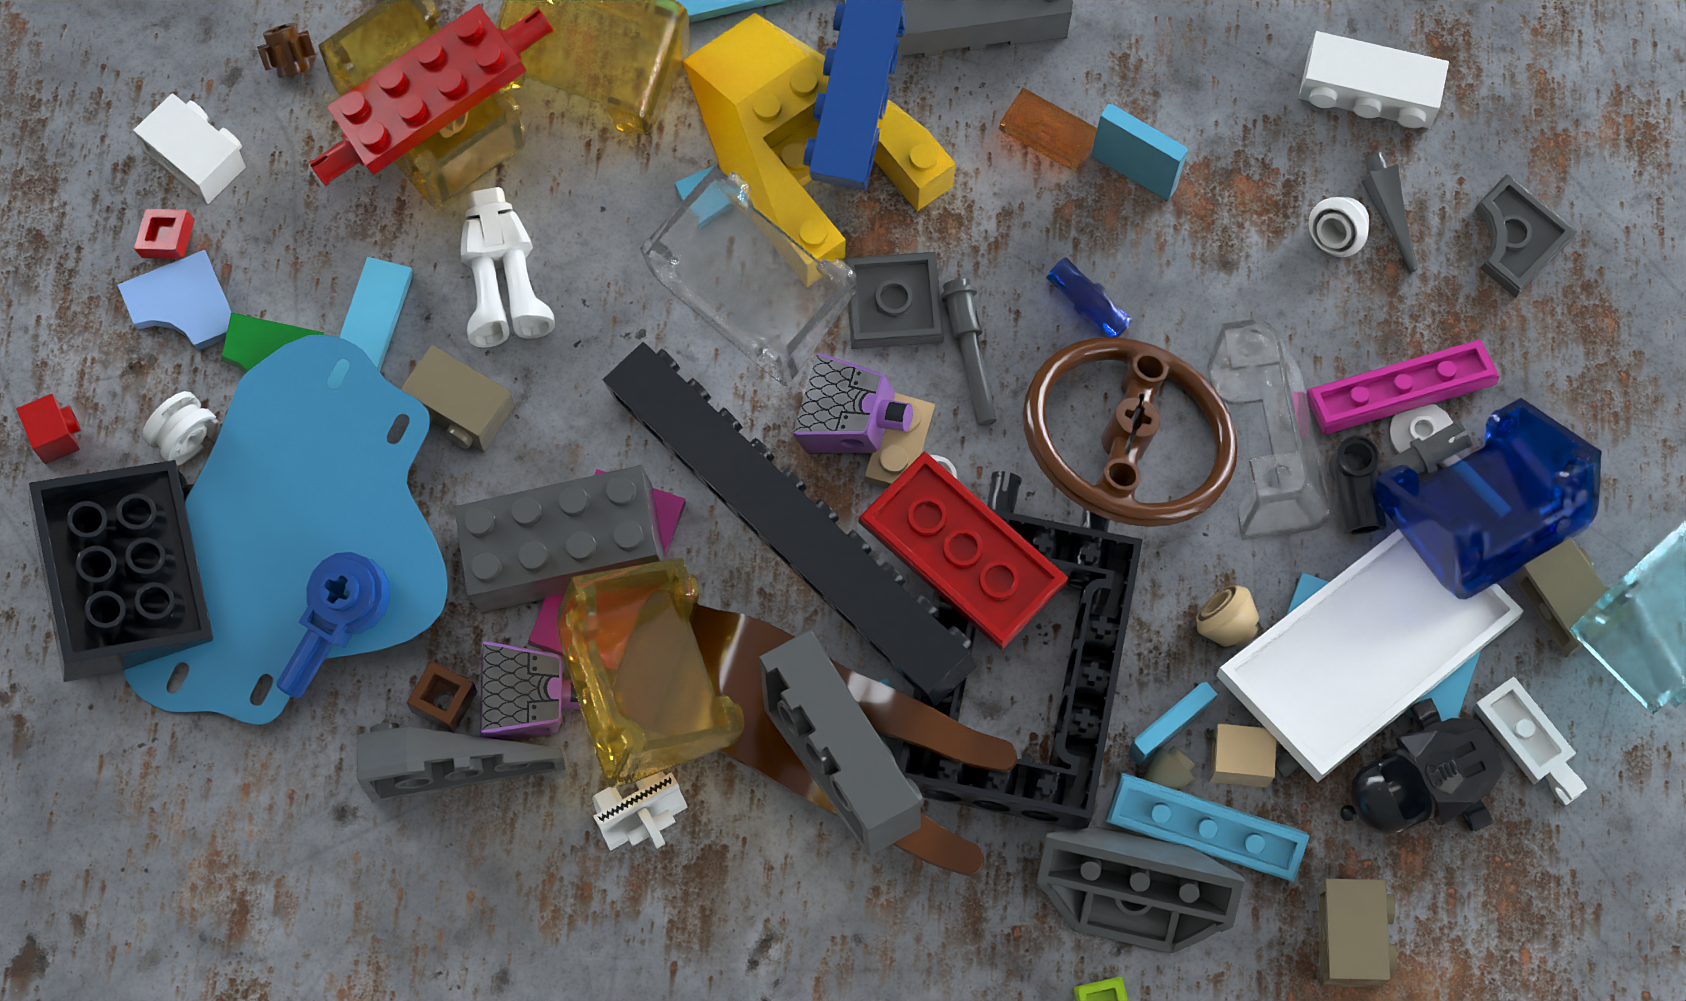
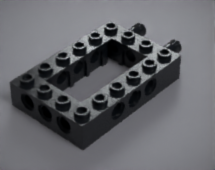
M996 471L991 475L992 481L987 506L1068 577L1067 583L1062 588L1081 592L1049 765L1031 762V756L1022 755L1021 759H1017V763L1012 770L998 772L964 765L903 741L898 768L905 779L910 778L913 780L924 798L1073 829L1088 828L1093 816L1143 539L1109 533L1110 520L1084 508L1080 527L1015 514L1014 509L1022 479L1020 476L1010 473L1007 490L1003 491L1005 471ZM934 591L932 605L940 614L935 619L947 630L952 626L957 627L973 644L977 628ZM967 677L935 708L915 689L913 698L958 721Z

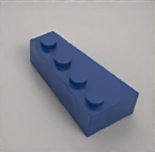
M846 0V4H837L833 30L839 31L836 49H827L823 67V75L830 76L826 94L818 93L813 113V120L820 121L816 139L808 138L803 165L810 166L809 173L812 180L864 191L867 190L880 134V128H877L878 119H883L888 102L890 84L886 82L888 74L892 75L895 73L898 61L899 38H896V36L903 37L906 27L903 1Z

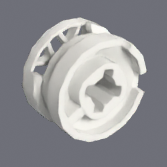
M184 391L167 399L154 411L143 428L142 437L152 448H160V454L165 461L176 460L178 466L188 462L205 448L201 444L206 435L209 438H213L218 429L219 421L209 409L201 408L200 401L191 392Z

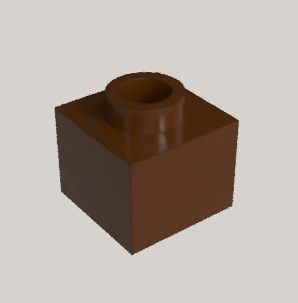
M430 661L406 703L412 713L451 733H455L476 696L477 689L473 681ZM441 696H451L453 699L448 708L440 709L436 707V702Z

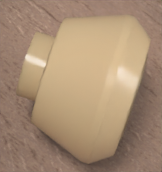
M1231 585L1223 588L1201 607L1196 616L1198 633L1224 647L1231 645L1241 647L1248 643L1258 631L1256 626L1259 620L1257 609L1250 591L1242 586Z

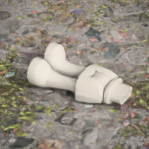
M495 187L469 193L467 195L469 209L465 212L466 220L462 230L460 257L462 263L472 268L476 284L477 308L467 324V335L470 344L482 348L493 347L508 339L509 327L495 269L500 268L505 270L510 298V313L515 333L519 337L526 339L546 336L555 328V319L551 309L535 297L530 285L525 258L533 249L529 235L513 211L512 205L505 202L502 188Z

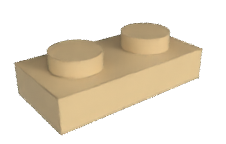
M895 393L894 401L910 403L912 405L913 417L911 426L906 432L885 429L880 449L871 454L865 474V483L888 488L922 454L936 404Z

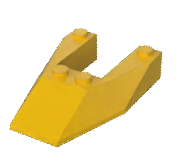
M753 13L685 58L683 66L727 188L809 287L844 263L846 239L802 187L812 180L809 173L810 166L803 165L808 138L816 139L820 121L813 120L818 93L826 94L830 76L823 75L824 55L758 14ZM888 99L885 115L882 120L878 119L877 128H880V134L874 161L918 212L953 187L956 163L926 128Z

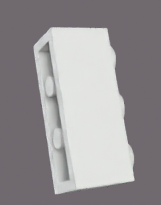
M1316 31L1308 52L1298 99L1310 101L1311 104L1320 108L1337 107L1354 111L1355 114L1364 118L1381 117L1398 121L1399 124L1408 128L1424 127L1430 129L1440 109L1449 61Z

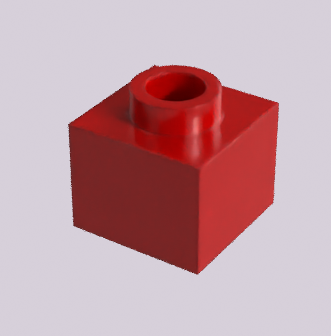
M52 393L16 408L32 449L44 464L80 450L74 436L75 433L81 431L78 420L71 406L68 405L62 408Z

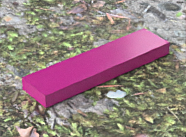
M1481 339L1307 389L1306 399L1322 434L1326 435L1497 385L1499 374Z

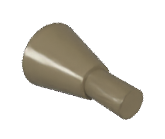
M1174 746L1168 752L1159 747L1143 780L1180 791L1196 780L1190 773L1195 764Z

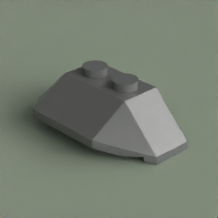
M1098 826L1047 833L1036 879L1037 885L1043 892H1046L1052 903L1074 931L1169 953L1177 952L1198 943L1218 931L1223 932L1232 928L1245 882L1244 877L1195 848Z

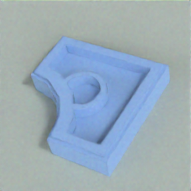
M205 250L118 284L137 330L153 326L174 329L186 336L197 351L225 340L232 311Z

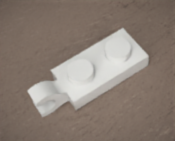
M1514 676L1473 706V710L1533 785L1546 777L1551 791L1564 807L1578 798L1587 789L1581 778L1566 763L1576 752Z

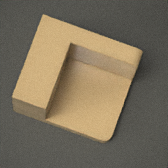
M1218 724L1211 735L1209 782L1268 787L1275 777L1277 739L1266 728Z

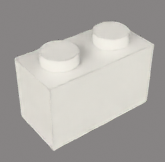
M172 93L133 131L143 151L206 204H209L246 168L239 151L242 145L226 128L222 127L218 131L208 123L210 120L208 115L195 102L190 100L185 104Z

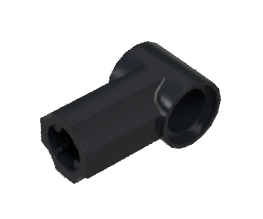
M1363 435L1347 437L1341 442L1329 461V472L1336 482L1344 534H1370L1375 531L1384 530L1387 526L1377 470L1380 453L1377 445L1370 438ZM1354 453L1363 460L1364 469L1354 470L1345 463L1344 454Z

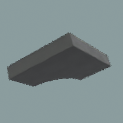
M1508 174L1494 186L1475 208V211L1486 223L1491 238L1489 256L1481 269L1515 298L1577 233L1572 226Z

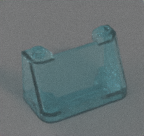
M1686 520L1617 581L1568 629L1653 715L1667 702L1676 708L1686 699Z

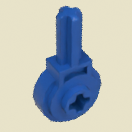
M353 552L335 553L322 560L314 569L306 587L308 607L298 622L308 628L277 681V687L283 693L293 698H301L333 645L345 648L353 634H361L373 628L385 615L390 601V584L384 570L374 560ZM345 589L350 592L349 597L343 594Z

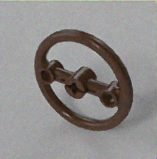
M1118 337L1093 338L1073 343L1057 351L1043 363L1036 372L1025 396L1023 408L1024 432L1029 449L1038 466L1051 483L1066 497L1087 511L1105 519L1126 525L1144 527L1169 526L1188 521L1213 505L1232 478L1237 462L1238 444L1236 429L1224 401L1210 382L1192 365L1175 354L1155 345L1135 339ZM1094 361H1123L1128 367L1121 381V388L1125 397L1123 401L1119 402L1101 435L1102 446L1109 455V458L1096 484L1091 485L1067 465L1055 448L1046 424L1045 409L1047 397L1056 381L1073 368ZM1169 378L1193 398L1207 418L1214 437V464L1210 475L1194 492L1168 502L1142 503L1138 502L1134 497L1135 490L1141 481V474L1136 466L1160 427V415L1152 404L1164 379ZM1135 411H1136L1135 418H1134V421H1133V423H1132V420H1131V419H1132V417H1133V415H1134V413H1135ZM1130 437V443L1126 449L1127 441Z

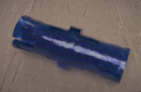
M1067 257L1060 260L1049 272L1050 274L1047 275L1046 279L1075 305L1074 310L1080 316L1085 314L1108 337H1120L1130 326L1129 324L1133 322V319L1104 293L1105 288L1100 283L1094 284Z

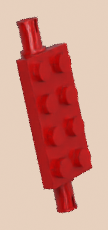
M477 4L327 106L328 110L344 132L341 135L343 140L308 163L325 186H328L331 181L358 163L361 166L365 165L371 174L375 175L525 73L526 69L520 61L522 58L520 53L548 34H552L554 32L553 28L540 9L536 7L532 12L507 29L503 30L502 27L497 29L480 4Z

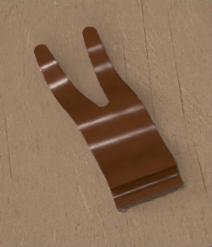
M652 587L605 709L604 717L614 722H618L620 718L640 725L645 731L698 744L720 752L748 766L811 804L840 817L764 710L759 656L792 640L795 636L759 619L736 612L702 606L694 599L680 592L663 587ZM830 659L876 733L921 747L971 767L1008 772L1016 765L1017 753L1015 747L1009 741L973 730L892 687L862 676ZM922 812L921 828L892 844L926 863L965 876L977 874L984 865V855L978 845L948 831Z

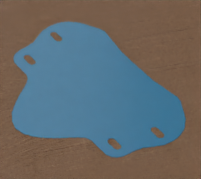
M308 335L283 345L246 372L239 381L216 443L185 501L213 641L123 670L125 679L134 692L149 704L169 712L213 711L253 725H264L272 722L282 713L291 697L277 687V681L308 628L298 623L308 607L307 584L312 572L321 561L335 553L353 552L374 560L384 570L389 581L390 601L385 615L373 628L361 634H353L345 648L333 645L325 659L372 652L407 642L427 630L443 612L448 593L446 566L434 535L415 503L407 485L408 470L429 431V413L419 400L385 380L367 354L355 344L331 335ZM341 359H346L349 361L350 366L341 385L336 389L329 388L327 381L336 363ZM406 414L409 417V424L401 440L396 444H390L387 441L389 430L398 415ZM345 589L343 594L349 597L350 592ZM184 662L189 666V672L179 691L174 694L169 693L166 689L167 682L175 667L179 663ZM269 674L273 678V684L261 705H253L250 697L262 675Z

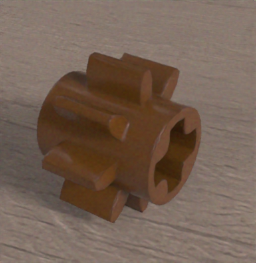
M288 23L263 33L266 44L260 45L257 48L266 71L275 68L278 77L284 78L299 74L310 68L307 57L315 55L316 51L308 30L298 33L296 24Z

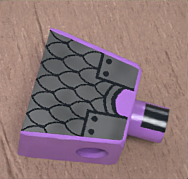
M817 353L793 435L807 453H875L880 449L885 429L905 432L909 430L913 417V408L910 403L894 401L895 391L882 373L826 354Z
M483 642L481 655L480 737L512 741L552 735L559 732L561 709L589 710L590 681L562 680V656L500 643Z

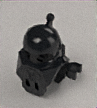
M1432 698L1425 699L1409 708L1422 731L1404 734L1396 738L1398 748L1383 754V756L1363 766L1352 781L1351 798L1353 806L1344 805L1340 810V816L1343 820L1347 822L1353 821L1358 815L1360 820L1370 829L1381 834L1401 832L1434 818L1438 825H1444L1460 813L1463 814L1470 831H1478L1494 823L1480 798L1490 794L1504 773L1503 761L1489 733L1485 732L1480 720L1449 718L1441 721Z

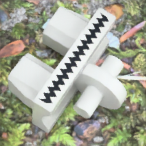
M651 763L637 771L633 777L639 791L622 799L616 787H608L593 796L592 800L597 813L593 817L610 851L627 841L634 846L648 837L656 849L665 845L660 831L675 823L673 815L688 808L680 792L679 784L672 772L665 775L655 764Z

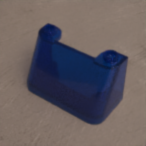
M1519 398L1490 415L1486 423L1485 446L1420 483L1418 474L1409 466L1400 465L1376 477V497L1380 506L1440 584L1458 599L1465 600L1518 571L1524 564L1569 538L1573 539L1580 535L1592 524L1599 508L1602 451L1523 398Z

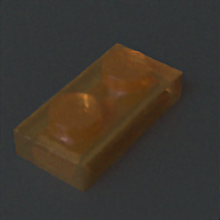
M1025 88L1021 89L999 125L1000 131L1076 173L1092 150L1097 132L1096 127Z

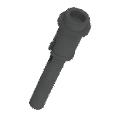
M967 278L954 279L943 285L944 292L941 293L940 297L942 302L947 303L953 329V338L960 340L978 424L981 426L995 423L997 419L978 336L983 331L982 327H980L974 301L977 289L971 285L970 280Z

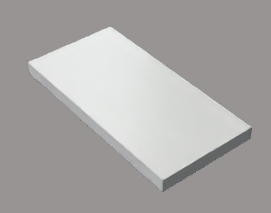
M1422 510L1222 665L1216 676L1318 783L1515 623L1524 610Z

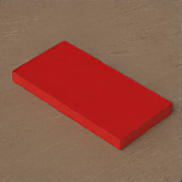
M925 451L858 519L859 524L1001 651L1068 581V577Z

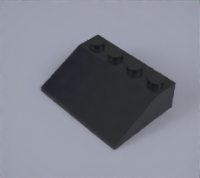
M176 460L29 483V506L64 682L116 673L213 641Z

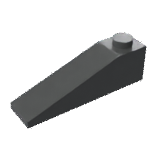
M398 723L374 725L370 727V733L359 734L357 737V779L372 803L566 769L561 748L408 726L399 727Z

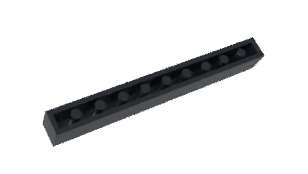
M643 341L602 379L613 398L935 708L976 668L970 652L974 647L971 641L957 627L952 626L947 630L935 619L940 614L929 600L920 593L913 598L902 587L906 581L892 565L885 561L879 566L869 556L872 552L871 547L857 532L851 530L846 534L835 524L839 520L836 513L821 499L813 503L803 493L807 487L789 468H786L783 472L779 471L771 463L775 457L759 439L755 437L749 442L739 433L743 428L740 422L726 408L723 407L717 412L708 403L711 396L698 381L691 378L686 382L677 374L680 370L679 365L664 349L661 348L655 353Z

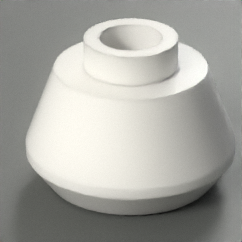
M1331 197L1322 200L1312 209L1309 216V231L1316 245L1327 254L1336 257H1348L1356 254L1366 243L1369 230V215L1359 201L1349 197Z

